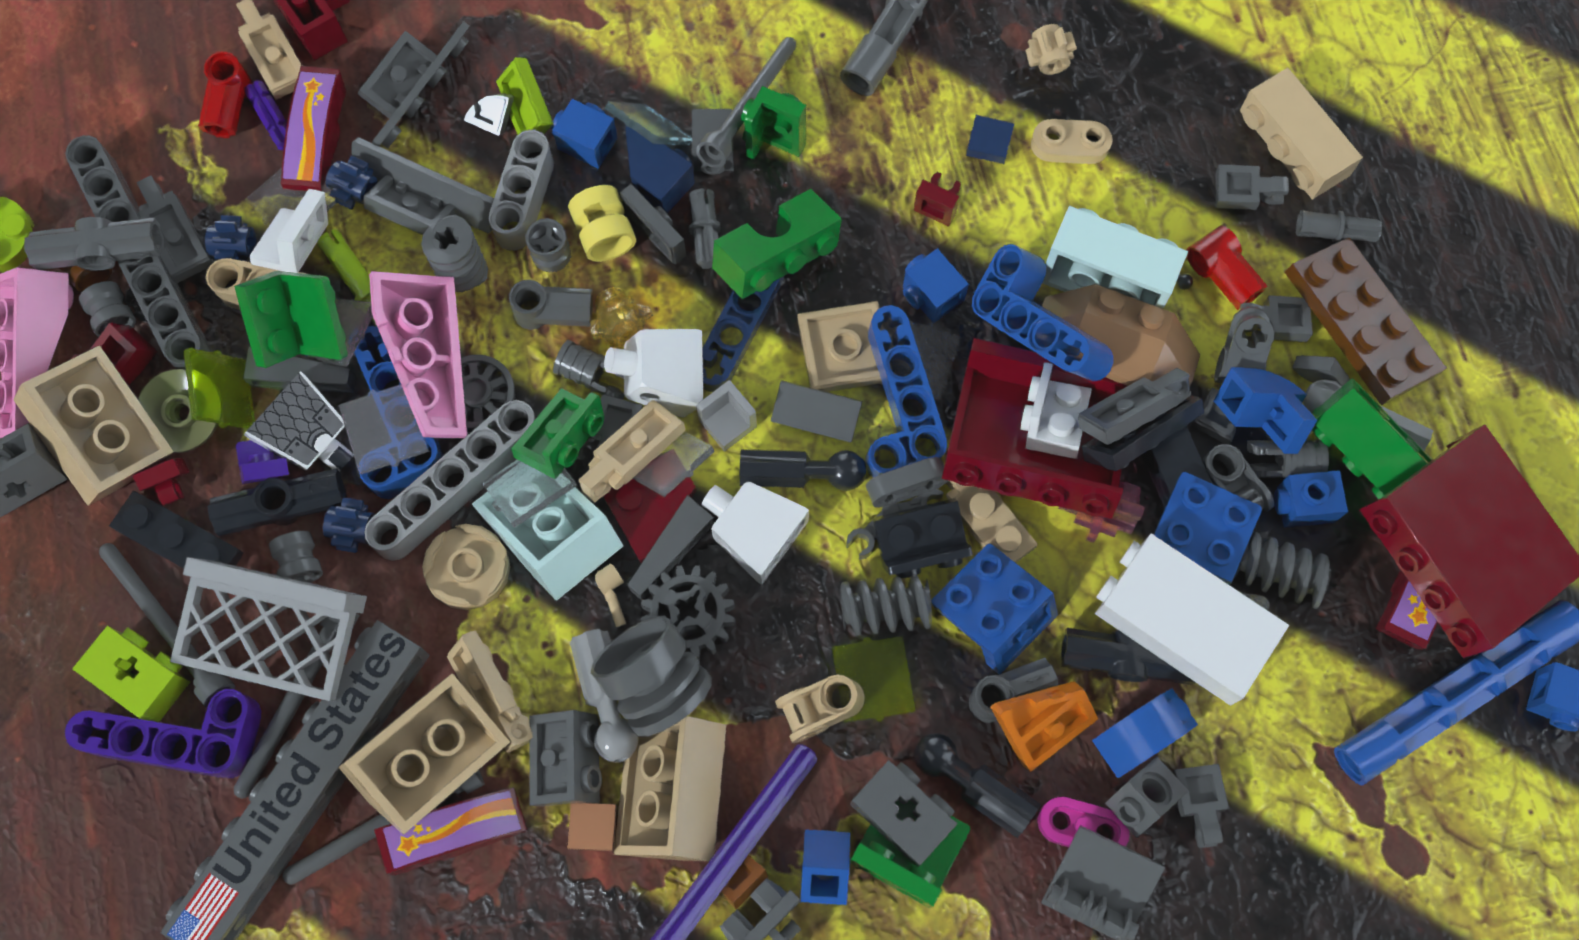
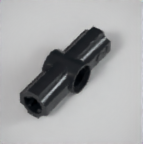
M335 468L285 481L278 478H268L261 481L256 488L210 498L208 513L215 533L218 536H223L269 524L288 526L295 523L302 516L327 511L330 506L341 507L343 497L347 498L341 473ZM280 495H286L284 504L280 508L271 510L273 500Z
M1066 628L1061 647V667L1108 673V677L1127 682H1145L1148 679L1187 685L1196 683L1121 631H1114L1110 634Z

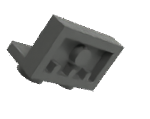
M568 710L529 716V725L533 736L530 739V806L542 807L569 803H599L602 775L599 769V753L594 743L596 732L600 727L598 715Z

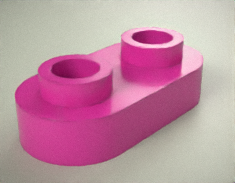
M1053 798L1042 806L1038 814V827L1042 835L1050 842L1066 847L1070 846L1080 825L1094 832L1097 831L1100 825H1104L1111 831L1110 840L1125 847L1130 838L1129 829L1110 809L1071 798ZM1055 813H1061L1067 818L1068 823L1064 830L1057 829L1053 825L1052 819Z

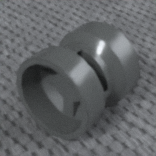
M549 218L533 222L527 229L525 239L535 266L545 272H557L563 269L571 258V248L563 226L556 220Z
M104 281L87 287L79 296V302L84 312L92 317L90 324L95 335L98 337L109 323L134 327L136 318L131 308L124 305V294L117 283Z
M295 531L286 533L269 543L271 556L279 564L276 573L278 576L311 583L323 575L320 561L313 556L312 551L315 544L310 532Z

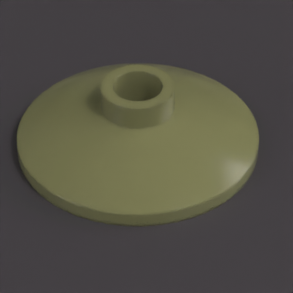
M174 369L160 373L146 384L138 398L144 410L174 451L173 453L192 451L203 445L213 435L220 419V401L215 388L206 378L193 371ZM184 406H188L190 409L187 419L181 420L180 410Z

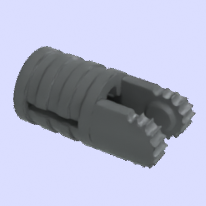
M567 340L562 345L554 362V374L558 376L563 375L564 378L574 380L575 383L585 385V388L601 395L622 400L625 397L621 389L599 381L605 370V355H598L592 350L576 345L571 340ZM615 374L621 378H624V375Z
M1273 440L1247 441V451L1249 453L1275 455V463L1249 464L1258 478H1286L1288 475L1327 472L1328 447L1321 440H1306L1298 454H1284Z

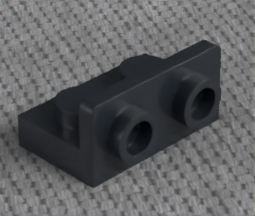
M955 498L872 518L882 565L889 575L896 574V577L909 578L911 575L920 574L923 567L937 564L938 568H950L962 564V558L973 555L972 548L966 541L959 503Z

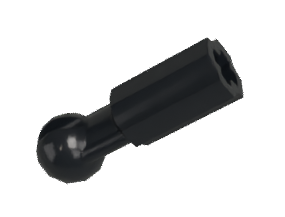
M741 449L740 486H743L745 482H752L760 487L804 488L810 479H827L835 488L842 491H850L864 482L866 478V463L857 453L849 450L837 452L828 461L810 460L805 451Z
M932 733L923 736L914 750L916 765L924 774L931 777L947 776L961 786V798L1016 838L1022 834L1041 805L985 764L973 768L960 759L955 743L946 735Z

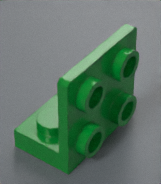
M274 271L234 286L256 367L268 368L299 354L336 360L348 357L345 344L346 335L340 324L335 304V292L327 276Z
M898 800L895 802L899 807V811L896 814L899 820L903 821L907 817L911 818L914 822L917 820L913 815V810L916 807L913 802L909 801L905 805L901 804ZM951 816L957 825L918 867L912 864L870 824L850 864L925 907L932 908L942 891L940 888L970 832V826Z

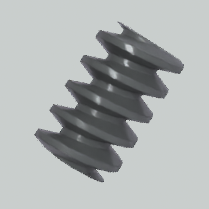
M457 215L445 216L427 228L423 234L421 245L423 253L427 257L436 276L454 277L455 292L471 290L481 285L487 279L488 267L471 226L464 218Z
M1253 531L1234 576L1235 578L1240 571L1244 572V584L1248 587L1256 577H1260L1261 590L1263 592H1267L1274 582L1278 583V596L1281 598L1286 595L1290 588L1295 589V602L1299 604L1307 594H1311L1312 608L1318 609L1325 597L1331 577V570L1327 555L1320 553L1312 560L1311 550L1302 548L1295 554V547L1289 542L1282 544L1278 549L1277 539L1271 536L1266 538L1261 544L1260 533Z
M911 575L908 586L905 588L901 578L897 576L892 579L890 590H888L882 578H877L873 591H870L865 580H860L855 593L852 592L847 581L841 583L840 596L844 631L846 626L851 624L856 636H861L864 623H868L873 634H878L881 621H886L891 633L896 632L899 619H903L908 631H913L915 620L919 617L925 629L931 628L932 605L927 578L923 586L917 575Z

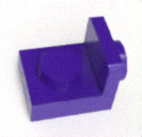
M251 440L241 441L236 444L242 485L261 482L268 478L283 479L289 475L286 458H281L275 452H271Z

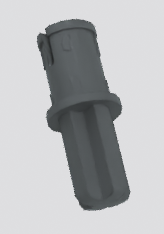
M700 188L689 193L692 215L689 232L694 236L697 264L703 269H710L713 262L714 240L718 239L721 224L716 220L714 192L711 189H707L706 198H704V188Z
M1301 210L1296 223L1297 236L1332 239L1333 243H1338L1341 239L1347 238L1377 242L1382 231L1381 221L1371 218L1345 216L1343 211H1337L1336 214H1326Z

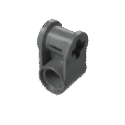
M1248 306L1235 313L1225 345L1217 361L1214 376L1215 383L1223 384L1231 367L1266 370L1267 358L1274 341V330L1268 315L1262 309ZM1254 324L1259 325L1261 331L1254 330L1251 336H1246L1244 329L1251 330Z
M1230 444L1215 446L1202 459L1214 485L1260 505L1263 512H1268L1274 508V500L1269 489L1257 477L1243 457V454L1236 447ZM1212 460L1222 462L1227 467L1228 476L1218 474L1213 468Z

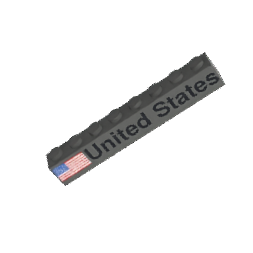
M378 620L372 628L367 627L360 634L354 646L356 649L355 653L348 663L343 666L336 700L327 701L322 699L321 702L317 701L312 704L302 720L304 726L296 738L288 740L282 746L276 756L277 765L268 778L261 779L254 786L249 795V801L251 802L241 817H235L223 831L221 837L223 843L214 856L207 857L199 865L194 874V880L196 881L186 896L178 898L168 910L165 917L168 922L160 932L162 935L170 940H236L347 778L338 767L375 737L430 655L425 650Z

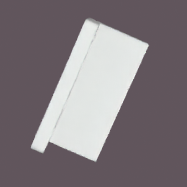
M308 189L295 210L280 209L250 254L251 264L284 272L298 273L328 225L325 192Z

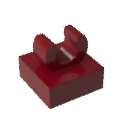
M936 172L930 182L922 180L916 191L913 210L949 227L957 212L961 182L956 180L952 189L946 190L939 187L942 173Z
M173 458L132 476L139 491L155 488L161 504L165 505L185 498L183 490L176 479L190 472L183 458Z

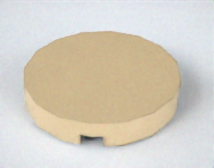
M471 524L455 526L456 528L450 529L447 532L444 531L436 536L426 550L422 566L426 584L432 594L450 608L471 610L484 607L497 598L507 584L511 567L508 551L496 534L483 526Z

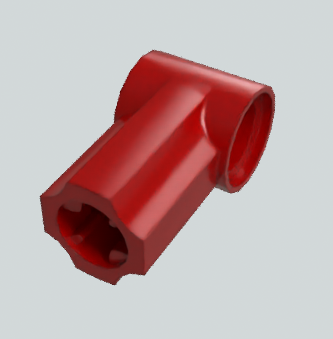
M222 51L212 54L204 65V73L208 82L198 127L203 132L215 137L230 139V136L236 135L243 99L247 97L245 87L252 84V79L237 57L232 53ZM233 74L230 78L225 79L228 75Z
M1219 226L1186 249L1188 251L1186 257L1192 269L1203 278L1210 277L1237 310L1240 309L1242 303L1253 302L1268 287L1241 255L1242 248L1236 235L1225 226Z

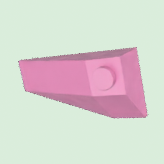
M17 267L0 274V372L2 379L0 380V438L29 423L13 399L22 383L48 371L68 316V309L71 308L74 294L72 286L69 285V273Z
M371 271L369 278L372 315L422 436L429 438H465L467 436L454 277Z

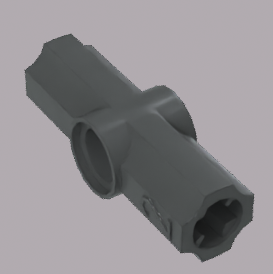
M85 217L77 220L75 227L30 232L29 236L25 237L24 250L28 256L29 265L36 270L79 266L87 270L100 271L111 269L115 266V261L160 256L161 251L164 250V236L160 223L155 218L112 222L100 217Z

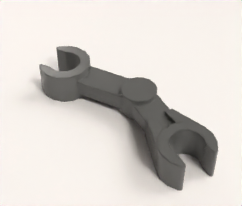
M935 489L919 495L908 502L895 503L883 507L876 517L927 505V502L931 499H942L944 492ZM873 520L864 529H855L847 537L846 548L857 538H863L868 542V547L859 554V560L866 559L873 552L874 543L877 539Z

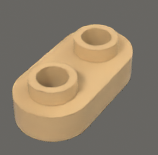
M1047 119L1035 127L1031 139L1032 151L1038 158L1047 162L1099 163L1106 158L1112 145L1110 130L1102 123L1096 121ZM1047 134H1056L1059 139L1052 140L1047 137ZM1087 136L1096 137L1099 141L1091 142L1087 139Z

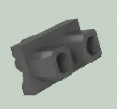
M766 878L750 896L767 915L754 927L736 909L720 926L727 940H764L768 935L773 940H792L802 930L793 920L780 932L775 927L800 902V899L791 890L786 893L780 886Z

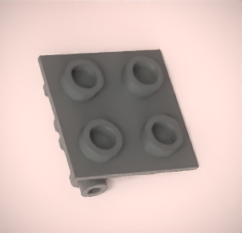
M1080 825L1041 903L1115 940H1134L1139 929V925L1136 922L1160 879L1165 866Z

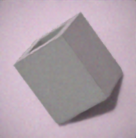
M730 380L696 405L699 422L724 452L757 427L755 409Z

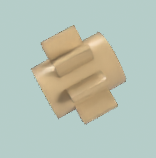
M1049 24L1033 32L1032 39L1028 40L1029 48L1025 51L1030 67L1038 65L1040 71L1044 74H1056L1069 67L1070 59L1074 58L1073 51L1077 47L1072 32L1064 34L1062 27L1056 24Z

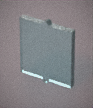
M608 101L605 107L607 111L623 121L627 127L634 129L653 144L690 145L692 142L691 136L646 104Z

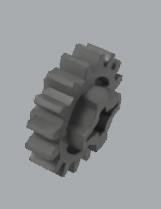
M696 565L691 575H685L682 566H677V577L672 579L668 574L662 572L660 575L663 585L661 587L653 584L648 586L653 600L646 599L641 602L642 608L650 612L649 615L641 618V622L660 616L662 606L665 608V611L670 613V620L683 639L686 635L696 633L703 635L698 639L685 640V652L693 653L698 660H700V650L706 648L712 655L715 654L714 641L718 639L727 642L729 639L723 627L735 625V618L726 614V612L735 609L734 600L723 599L729 592L727 584L716 587V573L712 571L706 578L701 577L700 566ZM682 587H692L690 591L675 592L676 589ZM711 596L717 605L716 620L705 609ZM692 606H695L697 617L694 619L688 616L682 621L679 610L681 608L689 610Z

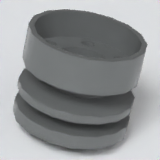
M666 616L652 617L623 632L598 655L591 668V675L611 700H618L617 710L625 719H628V725L638 736H651L677 724L694 711L704 700L711 688V676L706 669L699 665V660L693 653L685 652L686 641Z

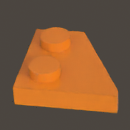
M1074 681L996 702L990 706L1017 758L1029 772L1036 769L1099 719L1085 690Z

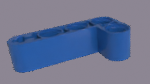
M1013 244L1001 247L994 255L972 298L974 312L980 318L1067 372L1091 381H1098L1106 377L1113 366V353L1111 349L1033 301L1046 275L1045 261L1040 256ZM1080 352L1083 353L1082 358L1078 357Z
M893 305L883 306L872 317L868 329V339L898 433L881 437L870 446L865 457L867 472L873 478L932 457L941 458L947 448V438L906 313L899 307ZM883 322H887L889 328L896 327L892 337L894 347L890 350L888 349L892 341L887 330L880 331ZM894 360L905 361L911 368V374L907 376L896 375L890 368V362ZM906 399L919 401L923 407V414L920 416L908 415L903 409L902 402ZM919 438L930 439L936 447L935 455L926 457L918 453L915 448V441ZM883 449L889 450L896 458V465L887 469L880 467L875 461V452Z
M369 326L363 328L355 335L352 344L353 351L393 443L365 456L360 463L359 474L363 482L376 496L382 499H391L398 496L441 459L444 454L437 438L422 436L416 419L409 427L398 428L403 418L410 415L414 416L401 383H399L395 390L383 392L384 387L389 382L400 380L378 327ZM378 348L385 362L378 364L374 358L375 353L373 350ZM423 451L432 452L427 462L420 465L414 464V460L419 453ZM386 468L392 469L391 475L387 480L379 483L375 482L379 471Z

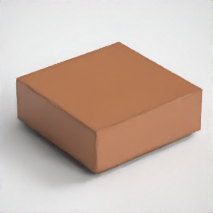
M571 803L567 849L614 851L617 805Z

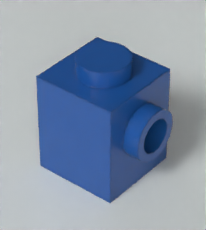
M571 99L566 109L560 110L553 120L552 132L557 149L598 169L618 138L614 118L606 115L601 108L592 103L583 104Z
M938 248L927 256L924 254L918 255L906 266L903 294L913 308H921L933 323L965 301L969 286L968 282Z
M1340 471L1288 475L1277 486V490L1274 493V506L1277 514L1282 515L1284 528L1335 523L1348 512Z
M1558 662L1537 669L1526 710L1549 718V723L1556 728L1566 731H1578L1579 670Z
M805 829L800 902L847 905L850 832Z

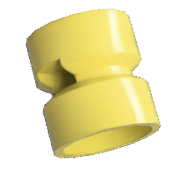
M610 185L593 186L576 194L570 200L568 208L576 229L581 231L579 237L589 260L597 262L608 261L620 257L634 247L636 237L629 219L624 216L625 210L615 187Z

